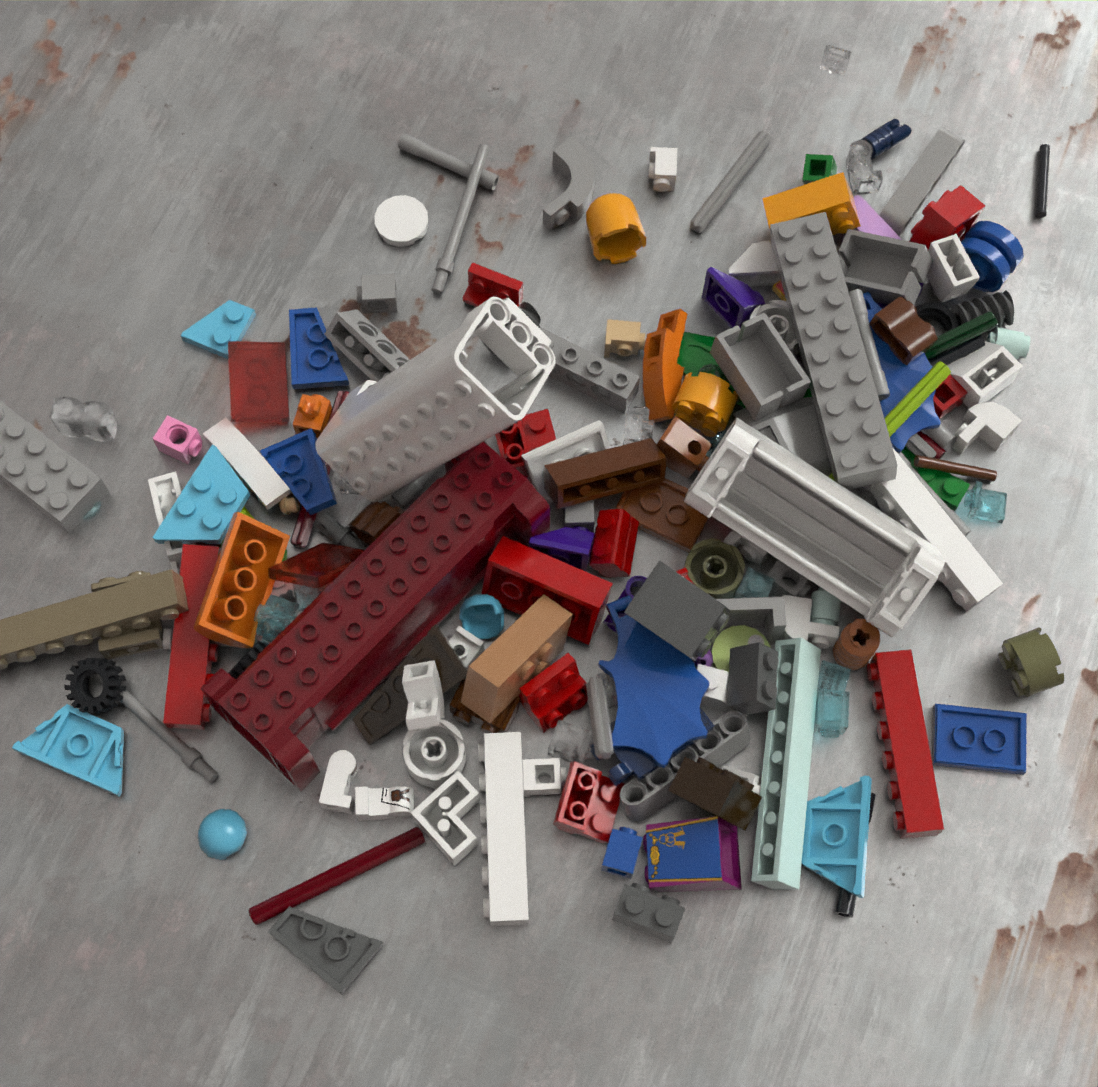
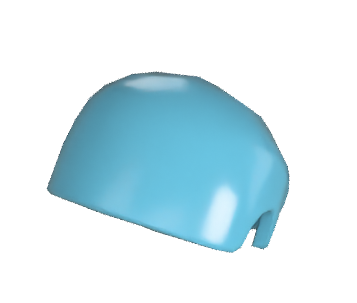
M476 594L464 600L460 607L459 620L462 622V628L477 638L490 639L498 636L503 630L504 609L499 600L493 596Z
M223 808L209 813L199 826L197 838L200 849L208 857L224 860L229 855L239 851L247 835L245 820L236 811L231 809L226 810Z

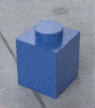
M619 827V830L612 828L601 871L631 879L643 837L637 836V831L627 827Z

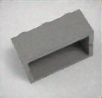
M848 229L839 248L841 256H838L848 292L856 289L862 290L863 293L869 292L875 302L889 305L899 296L915 305L921 290L919 282L924 283L933 262L926 245Z
M765 312L743 322L741 329L737 325L715 336L710 353L754 421L777 411L779 405L783 408L804 397L811 381Z

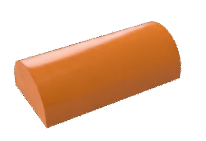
M235 512L233 514L193 627L196 632L225 645L238 648H253L290 535L243 513Z

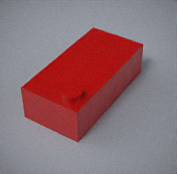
M503 536L488 559L481 594L493 596L499 600L503 608L519 615L525 613L544 594L573 614L567 636L589 645L602 621L613 583Z

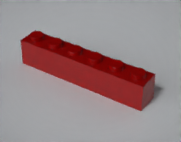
M183 544L180 575L183 577L189 611L179 613V617L174 620L163 724L168 728L205 730L206 722L211 721L212 706L208 704V700L200 688L214 675L211 673L212 662H216L218 658V644H214L213 640L196 632L193 627L221 550L219 546Z
M912 650L877 652L872 657L870 663L867 664V675L869 681H873L875 692L872 693V704L874 710H878L880 721L877 722L878 737L880 740H884L885 751L882 752L884 769H889L888 796L890 800H894L896 812H893V825L896 831L899 830L901 839L937 836L944 830Z

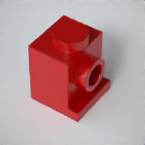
M951 374L936 388L933 397L935 412L939 419H942L956 407L958 408L968 393Z

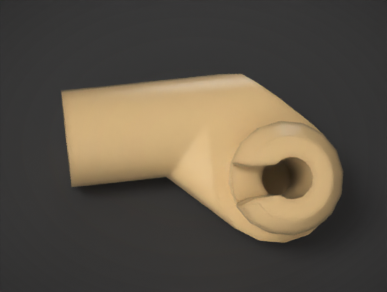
M292 492L278 502L283 514L290 515L291 512L297 513L300 510V502L296 497H293Z

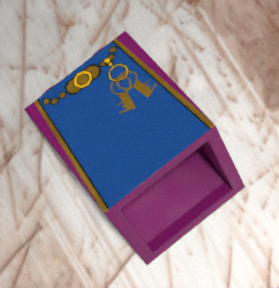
M718 816L646 825V834L643 836V846L648 858V865L645 867V879L650 889L658 892L742 890L738 829L736 826Z

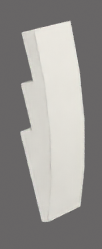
M224 418L203 433L206 440L218 448L237 476L250 492L256 495L267 510L291 494L290 488L227 418Z
M176 471L148 479L158 526L161 525L182 492ZM165 541L164 545L171 568L180 575L183 544L181 541Z

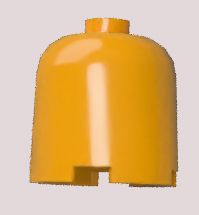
M609 193L596 198L590 204L586 211V225L593 255L599 261L601 259H609L611 264H618L635 258L637 256L636 251L641 246H646V235L637 209L631 199L620 193Z

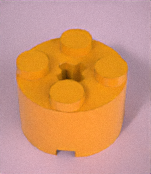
M699 372L698 376L691 377L692 373H688L672 405V409L675 410L674 414L688 426L700 430L702 434L708 437H715L717 432H721L726 428L738 400V394L736 391L733 394L728 389L730 384L720 377L705 372Z

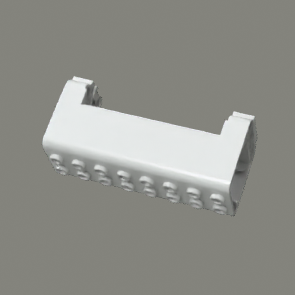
M491 297L469 312L458 329L378 382L367 380L352 390L315 443L316 451L330 465L333 471L340 474L352 485L355 491L370 502L380 501L522 420L555 366V355L549 347L552 341L509 297L505 300ZM476 336L518 376L517 379L492 394L461 364L468 357L463 348L468 341Z
M737 417L688 489L684 499L685 503L708 518L713 516L863 614L867 622L890 637L895 636L904 627L938 579V575L945 565V560L938 548Z

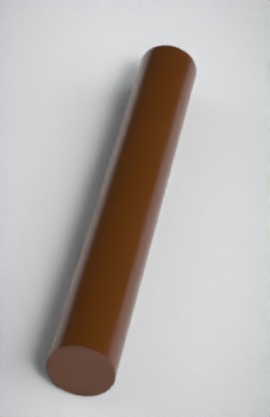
M916 455L914 458V466L992 482L997 477L996 470Z

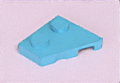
M228 300L183 331L181 338L189 344L231 360L256 316L255 310Z

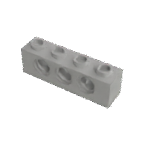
M358 310L337 312L324 334L362 372L376 382L410 360Z
M541 327L539 328L552 341L549 347L555 355L556 363L549 374L550 377L624 414L626 413L638 393L640 376Z

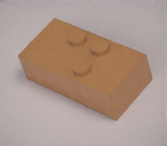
M543 594L468 666L461 703L488 723H491L521 693L519 688L548 668L549 664L563 651L573 614Z

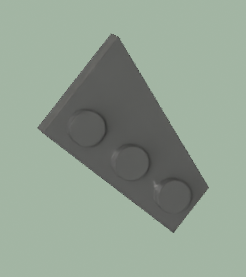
M288 907L268 931L269 934L341 995L384 944L382 941L356 933L348 928L340 927L292 907Z

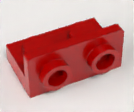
M473 262L468 269V287L462 297L463 302L477 307L491 297H498L502 300L509 297L520 307L523 301L522 281Z

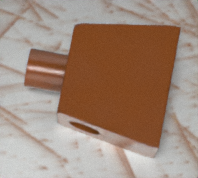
M675 416L658 441L657 446L667 458V468L685 478H690L695 470L700 472L709 459L706 453L710 449L711 443Z

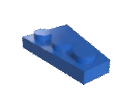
M290 309L289 328L293 390L349 385V380L342 368L339 357L331 341L324 335L326 328L318 309Z
M312 428L259 451L310 515L337 504L325 462L316 451L315 443L317 437Z

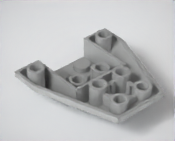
M812 397L801 398L783 408L779 405L777 411L754 421L747 408L732 414L734 420L736 417L824 475L829 476L832 473Z

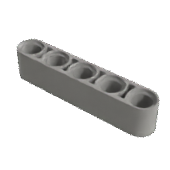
M941 127L879 215L899 237L904 233L952 164L965 142L964 138L944 127Z
M729 711L712 722L715 726L714 730L707 734L706 739H699L673 757L665 768H657L640 781L635 777L626 783L620 791V798L627 816L634 821L645 820L677 797V795L668 790L685 757L695 762L698 757H701L719 767L746 748L750 742L746 717L738 711ZM641 799L640 801H638V802H636V803H632V802L635 801V800Z

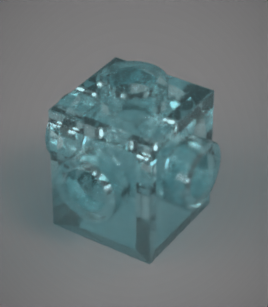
M271 594L265 605L260 604L256 610L254 621L258 622L255 640L270 644L297 617L300 604Z

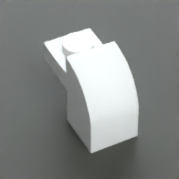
M993 402L978 403L966 412L961 421L963 425L954 434L957 439L952 448L961 455L980 437L997 451L1016 431L1022 420L1000 404Z
M782 595L784 597L786 628L781 640L803 638L820 649H826L829 646L833 647L839 636V626L810 622L812 599Z
M435 660L405 665L402 684L408 701L406 713L408 730H426L439 725L440 719L445 716L441 681Z

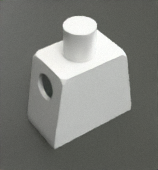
M957 234L930 243L929 254L933 262L927 278L933 287L934 295L941 302L965 295L980 277Z

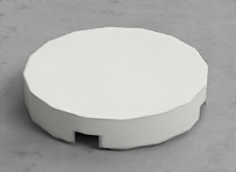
M406 195L393 196L386 199L378 206L374 215L375 229L378 235L386 243L397 247L414 244L416 240L422 239L425 236L429 227L428 212L424 205L416 198Z

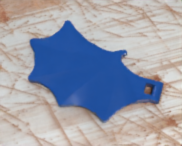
M866 292L863 293L870 324L874 315L882 310V308L872 299L870 293ZM870 325L880 365L884 371L890 392V397L880 400L885 418L930 371L932 366L925 352L910 364H903L891 351L889 345L878 337ZM936 389L890 436L892 447L896 452L900 453L909 438L920 430L935 429L940 426L941 421L935 412L933 402Z
M628 595L606 604L607 611L616 628L618 645L613 660H600L598 663L599 668L612 678L616 689L618 710L612 733L613 748L630 747L642 750L651 756L659 767L665 768L672 754L686 742L707 738L708 731L701 721L700 704L703 696L709 689L710 682L696 670L690 657L629 615L619 618L617 613L626 610L632 601L631 596Z

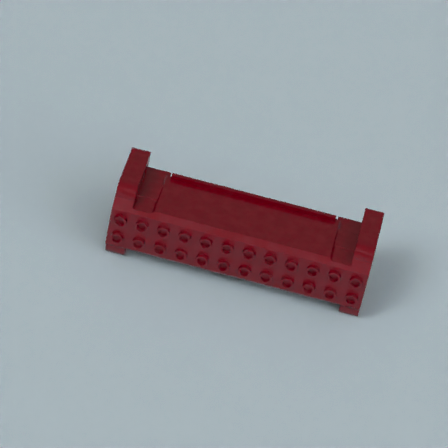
M484 441L446 462V474L438 478L259 653L257 659L237 679L233 678L223 668H220L200 688L215 712L300 792L320 773L309 751L310 746L328 728L334 731L409 655L415 646L428 634V631L435 624L438 626L485 578L488 559L501 538L505 536L529 547L530 537L550 532V506L548 502L536 491L523 474Z

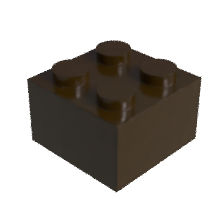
M685 757L668 790L691 804L745 831L762 799V796L752 791L754 788L753 784L726 769L722 770L716 767L715 764L701 757H698L696 762Z

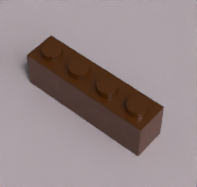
M652 438L544 465V489L557 509L665 481L667 458Z

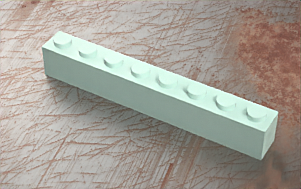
M803 638L777 640L775 642V650L778 651L779 661L777 667L775 710L768 711L760 789L762 799L758 809L751 878L752 882L770 889H799L821 649Z

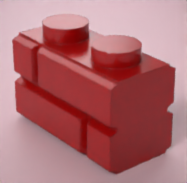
M624 509L600 510L589 566L607 578L629 577L639 521L630 516Z

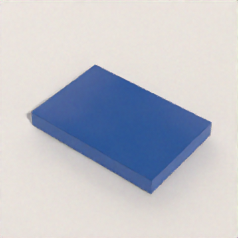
M935 703L933 706L932 764L936 766L1024 775L1026 773L1027 713Z

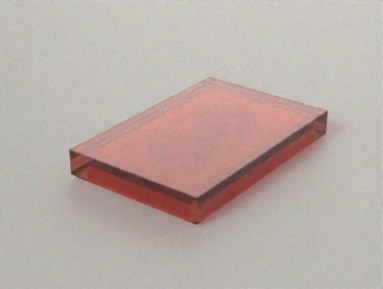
M228 341L231 422L288 423L289 405L285 342Z
M322 542L268 568L269 578L271 580L319 589L334 581L365 550Z

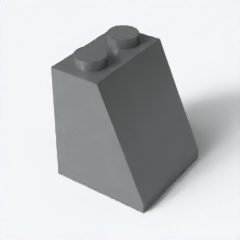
M660 560L624 611V613L694 661L698 657L703 658L712 645L710 639L716 631L721 632L730 619L728 616L730 610L725 605Z

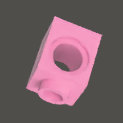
M168 415L153 437L158 451L186 464H189L191 459L199 454L203 442L196 428ZM186 438L183 443L175 444L178 439Z

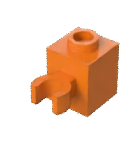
M302 394L293 421L295 434L312 428L318 439L327 426L332 411L330 400L318 394L311 396Z

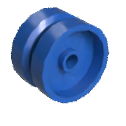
M979 221L973 224L964 239L960 241L980 277L972 288L983 292L999 290L1024 257L1023 248L1019 240L1008 229L991 221Z

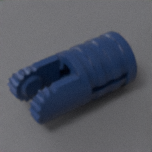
M892 119L861 138V150L863 153H866L864 154L866 157H870V152L865 150L866 148L870 150L867 145L868 143L872 150L871 159H875L883 152L889 150V148L894 147L910 136L911 128L906 124L900 127V121Z

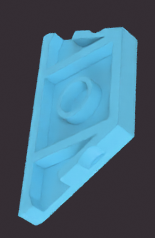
M211 445L152 537L156 543L164 544L165 541H181L182 544H195L198 542L221 544L226 536L233 514L241 512L251 496L248 489L215 445Z
M66 704L50 720L38 725L34 733L22 742L18 740L12 746V749L16 752L118 797L122 794L124 730L86 712H80L79 709Z
M862 776L859 778L860 781L845 788L840 786L831 790L826 796H818L807 801L802 865L859 898H864L872 784L870 776Z

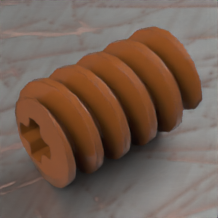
M856 619L842 630L832 649L833 658L841 668L847 670L863 668L874 655L881 642L878 628L865 619Z

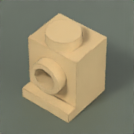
M607 319L604 357L610 358V353H616L620 356L638 355V350H644L645 333H640L641 322Z

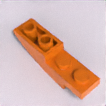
M681 309L660 315L657 331L648 333L646 336L643 356V391L648 418L652 423L672 419L675 410L672 409V405L681 387L684 368L677 364V359L688 315Z

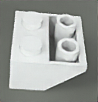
M986 341L985 346L947 365L950 368V374L968 392L963 401L968 408L990 400L1014 382L1023 367L1004 346Z

